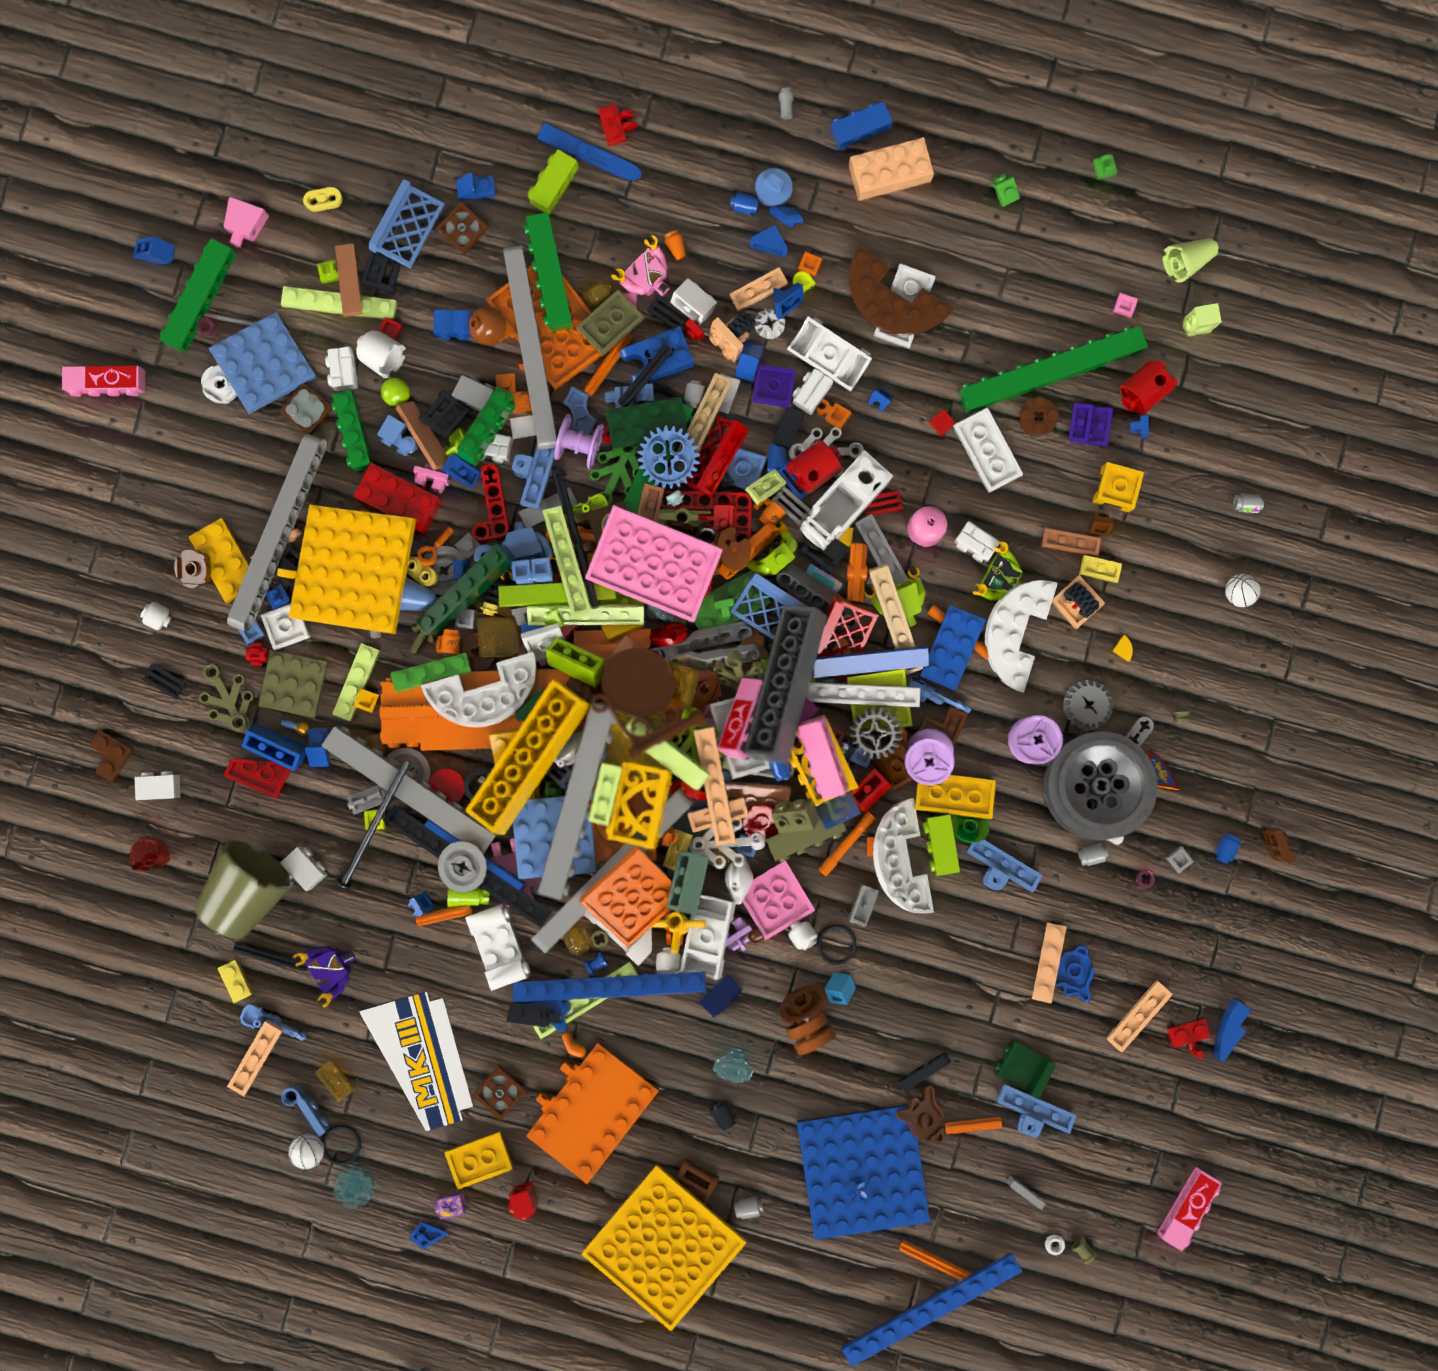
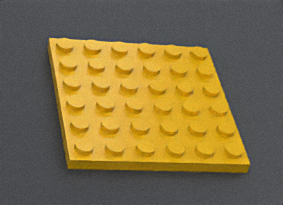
M309 505L288 618L395 634L416 519Z
M656 1164L582 1251V1255L671 1331L743 1248L747 1240L662 1167Z

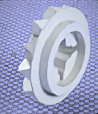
M774 308L759 312L755 319L757 333L766 339H774L780 336L785 327V319H777ZM768 317L771 321H775L772 331L769 325H764L767 323Z

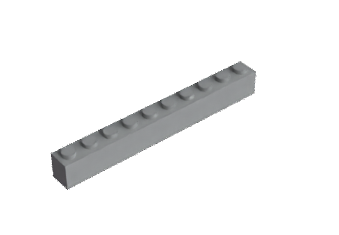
M594 702L595 706L598 708H603L604 706H606ZM608 707L603 713H596L590 708L538 894L559 900L568 895L570 884L567 883L569 876L573 877L576 866L573 865L574 858H578L581 846H578L580 838L583 839L586 833L584 823L590 817L592 808H589L591 800H594L596 791L594 788L599 778L601 763L606 762L608 751H605L607 743L610 744L613 738V732H611L612 725L617 723Z
M343 725L341 727L334 726L321 746L388 791L400 769L398 767L400 764L392 758L388 760L382 756L384 753L378 748L373 747L372 749L367 746L368 742L359 736L356 738L351 735L352 731ZM407 770L394 796L459 840L471 842L473 845L478 846L479 850L484 854L498 834L492 833L474 817L463 811L464 807L455 801L451 803L447 800V795L439 790L435 792L431 789V785L425 780L419 781L415 778V774L412 771Z

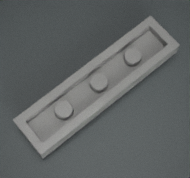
M871 514L856 522L855 526L876 564L881 566L887 563L894 585L907 580L905 572L873 515Z

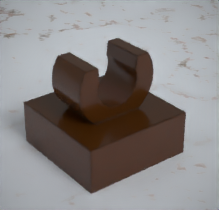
M1096 513L1090 525L1089 534L1109 536L1113 527V518H1110L1108 514L1105 517H1099V513Z

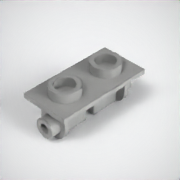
M380 785L348 796V808L352 809L355 815L381 805L387 791Z

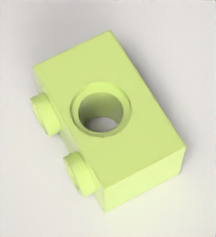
M1218 303L1195 307L1184 318L1183 327L1187 331L1188 336L1209 333L1222 322Z

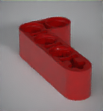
M486 464L482 467L481 476L489 521L478 523L472 529L473 536L481 543L506 539V534L511 532L501 473L495 465ZM490 470L494 472L492 474L494 482H491V478L487 475L490 474ZM493 488L499 489V493L495 497L490 496V491ZM495 507H502L500 515L493 514ZM504 525L505 532L497 534V527ZM486 529V535L482 538L478 537V531Z

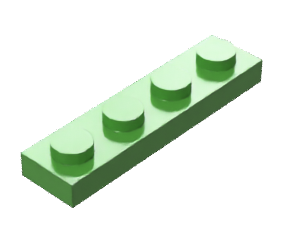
M462 653L392 672L391 677L394 690L398 693L457 674L460 676L472 673L467 653Z

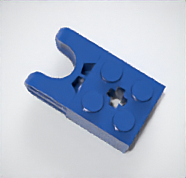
M680 326L625 347L619 353L625 361L633 359L642 361L645 368L664 344L672 348L673 355L667 358L647 384L657 380L660 381L694 367V360ZM641 372L632 376L631 384L634 382V380L639 376Z

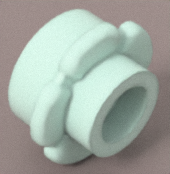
M680 490L671 493L666 497L668 500L667 504H672L674 507L682 503L684 494H681Z

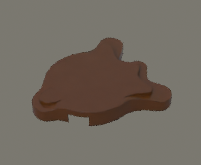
M927 1085L923 1088L922 1099L919 1101L918 1098L911 1097L907 1108L897 1110L896 1118L904 1121L916 1138L941 1144L945 1139L944 1128L942 1127L945 1116L941 1107L935 1101L934 1087Z

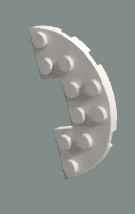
M1033 580L1013 587L1002 599H999L989 616L985 632V646H987L989 663L993 671L1002 679L1001 681L1016 691L1024 693L1035 658L1033 655L1019 651L1029 616L1047 619L1058 584L1056 582Z
M531 652L497 662L501 681L464 692L459 674L421 685L431 706L447 720L468 727L494 725L515 714L529 698L536 679L535 654Z
M909 798L892 806L882 818L874 840V866L883 890L895 904L913 913H932L934 909L928 875L921 874L912 877L906 839L920 836L914 798Z

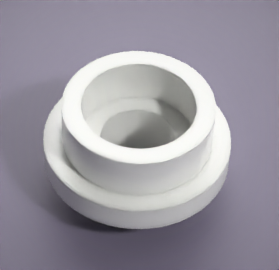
M1053 1234L1047 1237L1045 1248L1050 1254L1058 1255L1063 1252L1065 1242L1062 1237ZM1057 1241V1246L1052 1247V1242Z

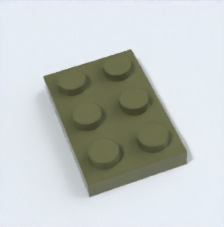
M617 290L576 327V330L604 356L642 322L644 316Z

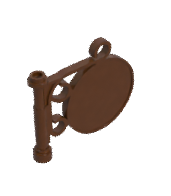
M643 648L623 650L609 660L602 675V691L604 695H595L590 704L591 709L596 713H603L608 707L621 730L633 744L627 749L632 760L640 759V754L665 742L692 726L698 727L705 723L704 716L699 709L691 712L688 718L684 717L679 720V711L674 707L668 706L675 690L673 671L660 655ZM602 700L606 706L598 708L595 706L594 701ZM663 711L661 719L666 725L649 733L650 725L645 718L655 716ZM617 712L630 718H636L631 725L632 732L625 727ZM673 712L676 719L667 723L668 719L665 714ZM636 723H643L645 725V735L633 734L636 731Z

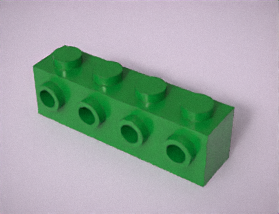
M498 386L495 388L458 445L457 451L460 458L474 466L483 459L487 448L494 442L496 434L503 428L507 417L515 409L516 403L513 394Z
M352 390L333 394L334 401H331L334 412L338 414L339 419L336 420L339 431L342 430L343 433L341 442L343 448L347 449V464L356 472L367 470L370 463L374 464L356 394Z

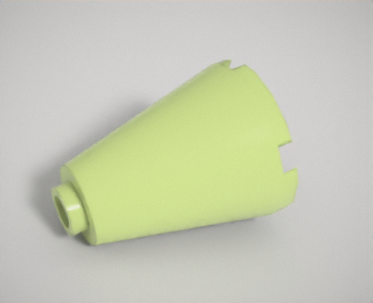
M1207 238L1168 246L1164 250L1166 255L1163 256L1164 267L1170 277L1174 276L1176 278L1174 281L1176 282L1186 281L1218 254V244L1213 239Z

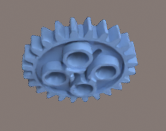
M665 426L662 432L658 427L657 434L650 431L651 438L644 437L647 443H640L644 450L638 451L643 456L637 459V461L643 462V465L639 467V469L646 470L643 476L650 475L648 482L654 479L656 480L655 486L661 482L663 489L666 484H669L672 489L673 483L680 487L681 480L687 483V476L693 478L690 472L691 470L697 471L694 464H699L700 462L695 460V457L700 456V453H694L698 446L691 445L694 442V438L688 440L689 433L683 436L682 428L675 432V426L672 427L671 431H668L667 426ZM666 440H669L670 454L674 455V458L671 459V475L668 474L667 460L663 459V456H666ZM675 441H680L683 444V449L680 452L672 450V444ZM655 443L663 445L664 450L662 453L656 454L653 452L652 447ZM676 461H682L685 464V468L680 472L676 471L673 467ZM661 462L665 465L666 469L663 473L655 471L654 466L656 463Z

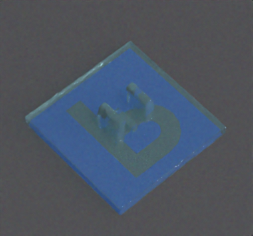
M850 791L815 806L826 831L861 814Z

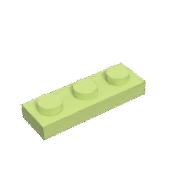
M602 762L589 817L590 822L603 825L609 824L621 766Z

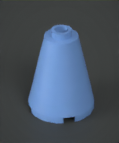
M406 577L400 610L427 611L439 597H436V592Z

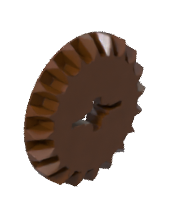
M808 985L794 990L780 1005L779 1011L782 1019L794 1025L797 1022L802 1024L803 1021L808 1022L810 1018H815V1015L821 1014V1010L825 1009V1004L828 1003L826 991L817 985Z

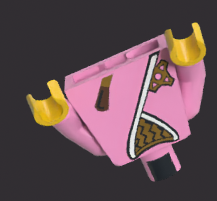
M651 235L653 238L651 244H649L647 239L644 240V243L651 247V249L647 248L625 272L622 269H616L619 272L618 278L614 274L611 277L613 280H620V284L630 293L650 296L656 290L661 296H664L670 289L663 282L667 278L668 267L665 256L659 245H657V238Z

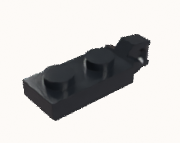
M510 1002L506 1022L546 1028L550 1027V1022L561 1024L562 1016L552 1014V1009L547 1007Z

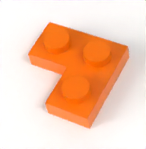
M515 373L496 375V387L498 386L514 395L516 406L512 413L532 411L529 392H517Z

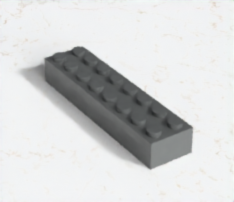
M783 606L743 752L755 760L783 764L789 763L827 615L816 607Z

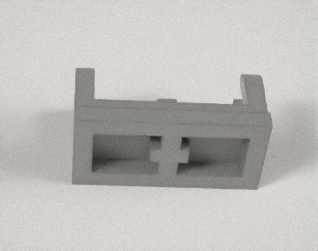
M864 884L860 885L848 918L849 922L859 924L862 927L867 926L879 890Z

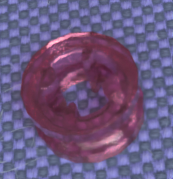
M203 318L198 321L197 330L205 337H211L216 333L217 327L210 319ZM208 323H210V324H209V327H210V330H209V331H207V330H205V329L203 328V326H204L205 324L208 326Z
M1141 870L1136 874V882L1143 888H1149L1154 884L1155 877L1150 871ZM1142 875H1149V882L1147 884L1145 882L1142 884Z

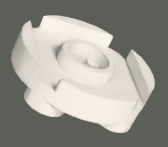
M220 366L209 367L203 373L201 378L203 393L211 401L228 404L237 397L236 392ZM224 379L225 386L218 389L219 385L217 382Z

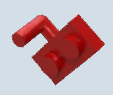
M679 777L669 788V793L673 795L682 786L684 788L683 792L688 797H694L698 801L700 799L707 801L706 790L703 786L696 790Z
M1204 1017L1167 1027L1173 1048L1188 1044L1190 1053L1198 1059L1203 1058L1204 1054L1197 1049L1196 1042L1211 1038L1207 1021Z

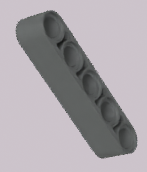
M788 563L781 569L776 578L777 583L811 607H816L824 614L827 613L834 595L842 597L793 564ZM842 597V600L851 603L850 601ZM844 607L842 612L844 619L855 615L853 610ZM857 619L846 622L848 629L852 630L857 627Z

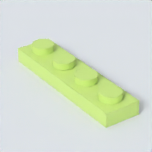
M361 643L333 715L352 722L357 707L352 706L359 688H366L380 650Z

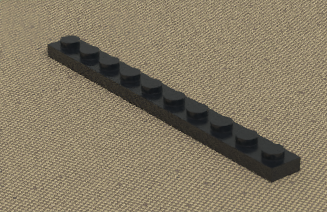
M396 805L392 806L383 819L384 822L437 858L450 845L448 841L425 827L423 823ZM465 862L458 863L462 867L461 871L469 869L465 866ZM489 869L486 870V876L479 886L542 928L552 911Z

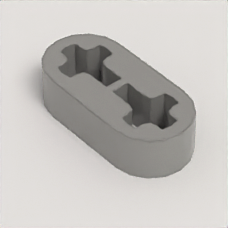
M1148 717L1138 718L1124 737H1134L1137 734L1135 742L1140 747L1153 730V721ZM1146 721V726L1148 728L1142 729L1141 732H1139L1140 728L1142 727L1140 722Z

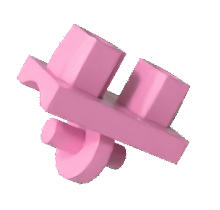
M427 463L424 468L414 467L415 486L423 489L427 481L433 482L432 491L442 493L445 486L449 487L450 480H448V474H445L441 469L433 470L431 465Z

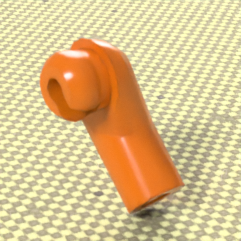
M571 1033L561 1036L569 1054L579 1058L585 1056V1047L574 1042Z

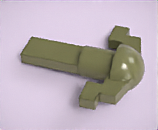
M419 624L412 628L415 632L421 631L410 649L414 654H417L427 637ZM429 636L428 641L433 643L435 641L433 639L434 636Z

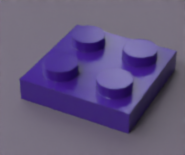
M758 364L752 402L790 408L796 370Z

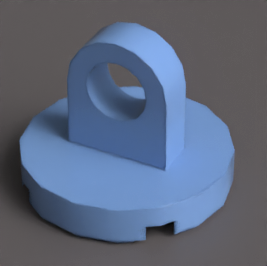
M777 168L763 171L755 183L757 198L761 203L769 207L784 205L790 199L793 190L790 176Z

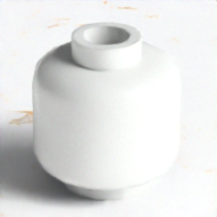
M157 602L147 603L140 615L143 618V624L155 630H160L163 626L167 627L172 618L169 616L170 610Z
M797 921L791 925L790 928L792 930L789 932V938L797 949L805 951L816 944L817 933L809 922L801 923Z
M663 948V952H659L656 955V971L661 974L680 972V953H672L671 948Z

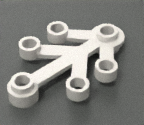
M837 427L832 428L830 434L823 442L829 446L834 440L841 437V430ZM814 428L811 435L802 444H794L789 450L790 458L794 459L796 457L795 452L797 450L803 452L815 440H820L823 434L822 430ZM835 430L839 432V435L836 437L832 434ZM815 431L820 432V436L815 437L813 433ZM852 443L848 448H837L841 456H850L852 459H857L864 451L860 443ZM852 449H857L859 453L854 455ZM843 468L842 471L834 477H840L843 473Z
M741 819L732 821V824L735 821L740 822L738 826L733 825L734 833L742 828ZM713 827L703 837H695L690 842L692 853L709 857V860L718 869L725 866V859L723 856H716L710 849L720 850L733 861L735 866L741 867L745 863L744 856L736 854L729 847L751 845L753 849L760 850L765 846V838L761 833H754L746 838H735L736 842L716 846L715 841H710L714 836ZM756 837L760 838L759 842H754L753 840ZM702 843L700 848H696V845ZM737 858H742L740 863L735 862ZM722 860L723 862L722 864L717 865L716 861Z

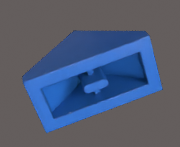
M775 225L751 237L750 240L751 248L785 258L787 256L788 248Z
M746 340L735 377L750 382L754 381L764 349L763 345Z

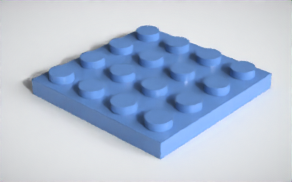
M276 312L209 348L248 414L297 389L303 383L306 384L316 378Z
M565 796L528 799L513 821L518 879L543 877ZM587 819L584 823V827H586L585 836L583 839L580 838L578 846H581L578 858H574L573 865L576 866L574 874L597 872L593 824Z

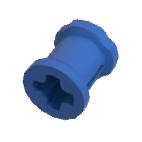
M452 560L454 574L451 580L458 581L467 572V565H469L467 560Z
M599 952L598 956L590 961L586 960L584 962L592 977L604 967H609L602 952Z

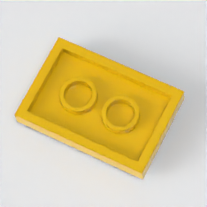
M501 1131L445 1151L457 1190L514 1168Z

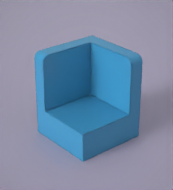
M834 972L824 990L830 1003L847 1005L856 986L850 974Z

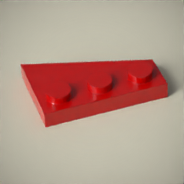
M232 758L223 776L278 799L291 770L275 762Z

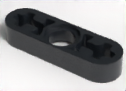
M946 1052L941 1053L900 1078L898 1082L903 1090H908L949 1065L951 1060Z

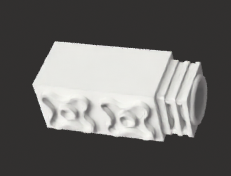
M864 450L812 507L810 516L802 523L800 530L813 544L825 550L831 541L835 538L838 540L881 493L893 475Z

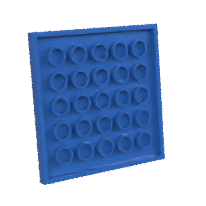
M908 1104L797 1121L815 1240L930 1222L918 1140L911 1133L908 1125L896 1118L897 1110L907 1108ZM851 1181H855L858 1184L866 1182V1190L864 1191L869 1197L862 1198L859 1205L856 1204L855 1197L847 1195L853 1190Z

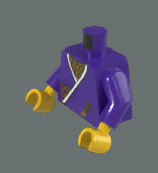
M316 946L305 951L303 954L297 953L292 957L299 956L301 958V962L295 964L297 966L305 962V965L322 990L323 994L318 998V1001L321 998L327 1000V1003L322 1007H326L331 999H334L344 991L350 979L349 973L352 971L348 964L356 959L351 949L341 954L338 948L333 950L330 946Z

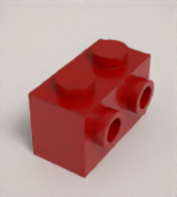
M874 769L867 773L864 780L858 784V788L850 791L849 794H851L855 804L866 813L892 785Z
M532 1181L514 1186L509 1195L510 1202L508 1207L511 1215L514 1214L515 1219L521 1218L526 1220L533 1217L539 1201Z

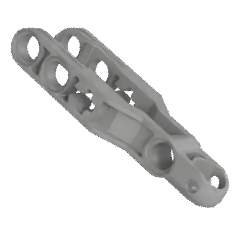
M745 621L697 630L685 641L650 649V651L660 655L672 670L683 666L712 670L715 662H723L726 665L727 654L732 650L741 653L742 663L754 661L760 656L758 646L754 644L738 645L735 648L725 650L722 648L703 653L693 652L696 649L748 639L753 632L750 625Z

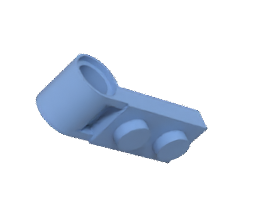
M291 1085L283 1091L281 1096L283 1103L288 1106H293L297 1103L318 1136H321L330 1128L326 1116L321 1115L316 1101L307 1096L300 1085ZM289 1091L296 1093V1099H292L289 1096Z

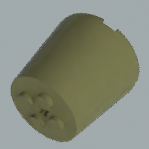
M231 840L227 841L222 847L194 909L197 916L214 931L230 938L241 939L291 889L293 882L290 881L292 878L291 874L269 853L262 849L258 852L249 848V843Z

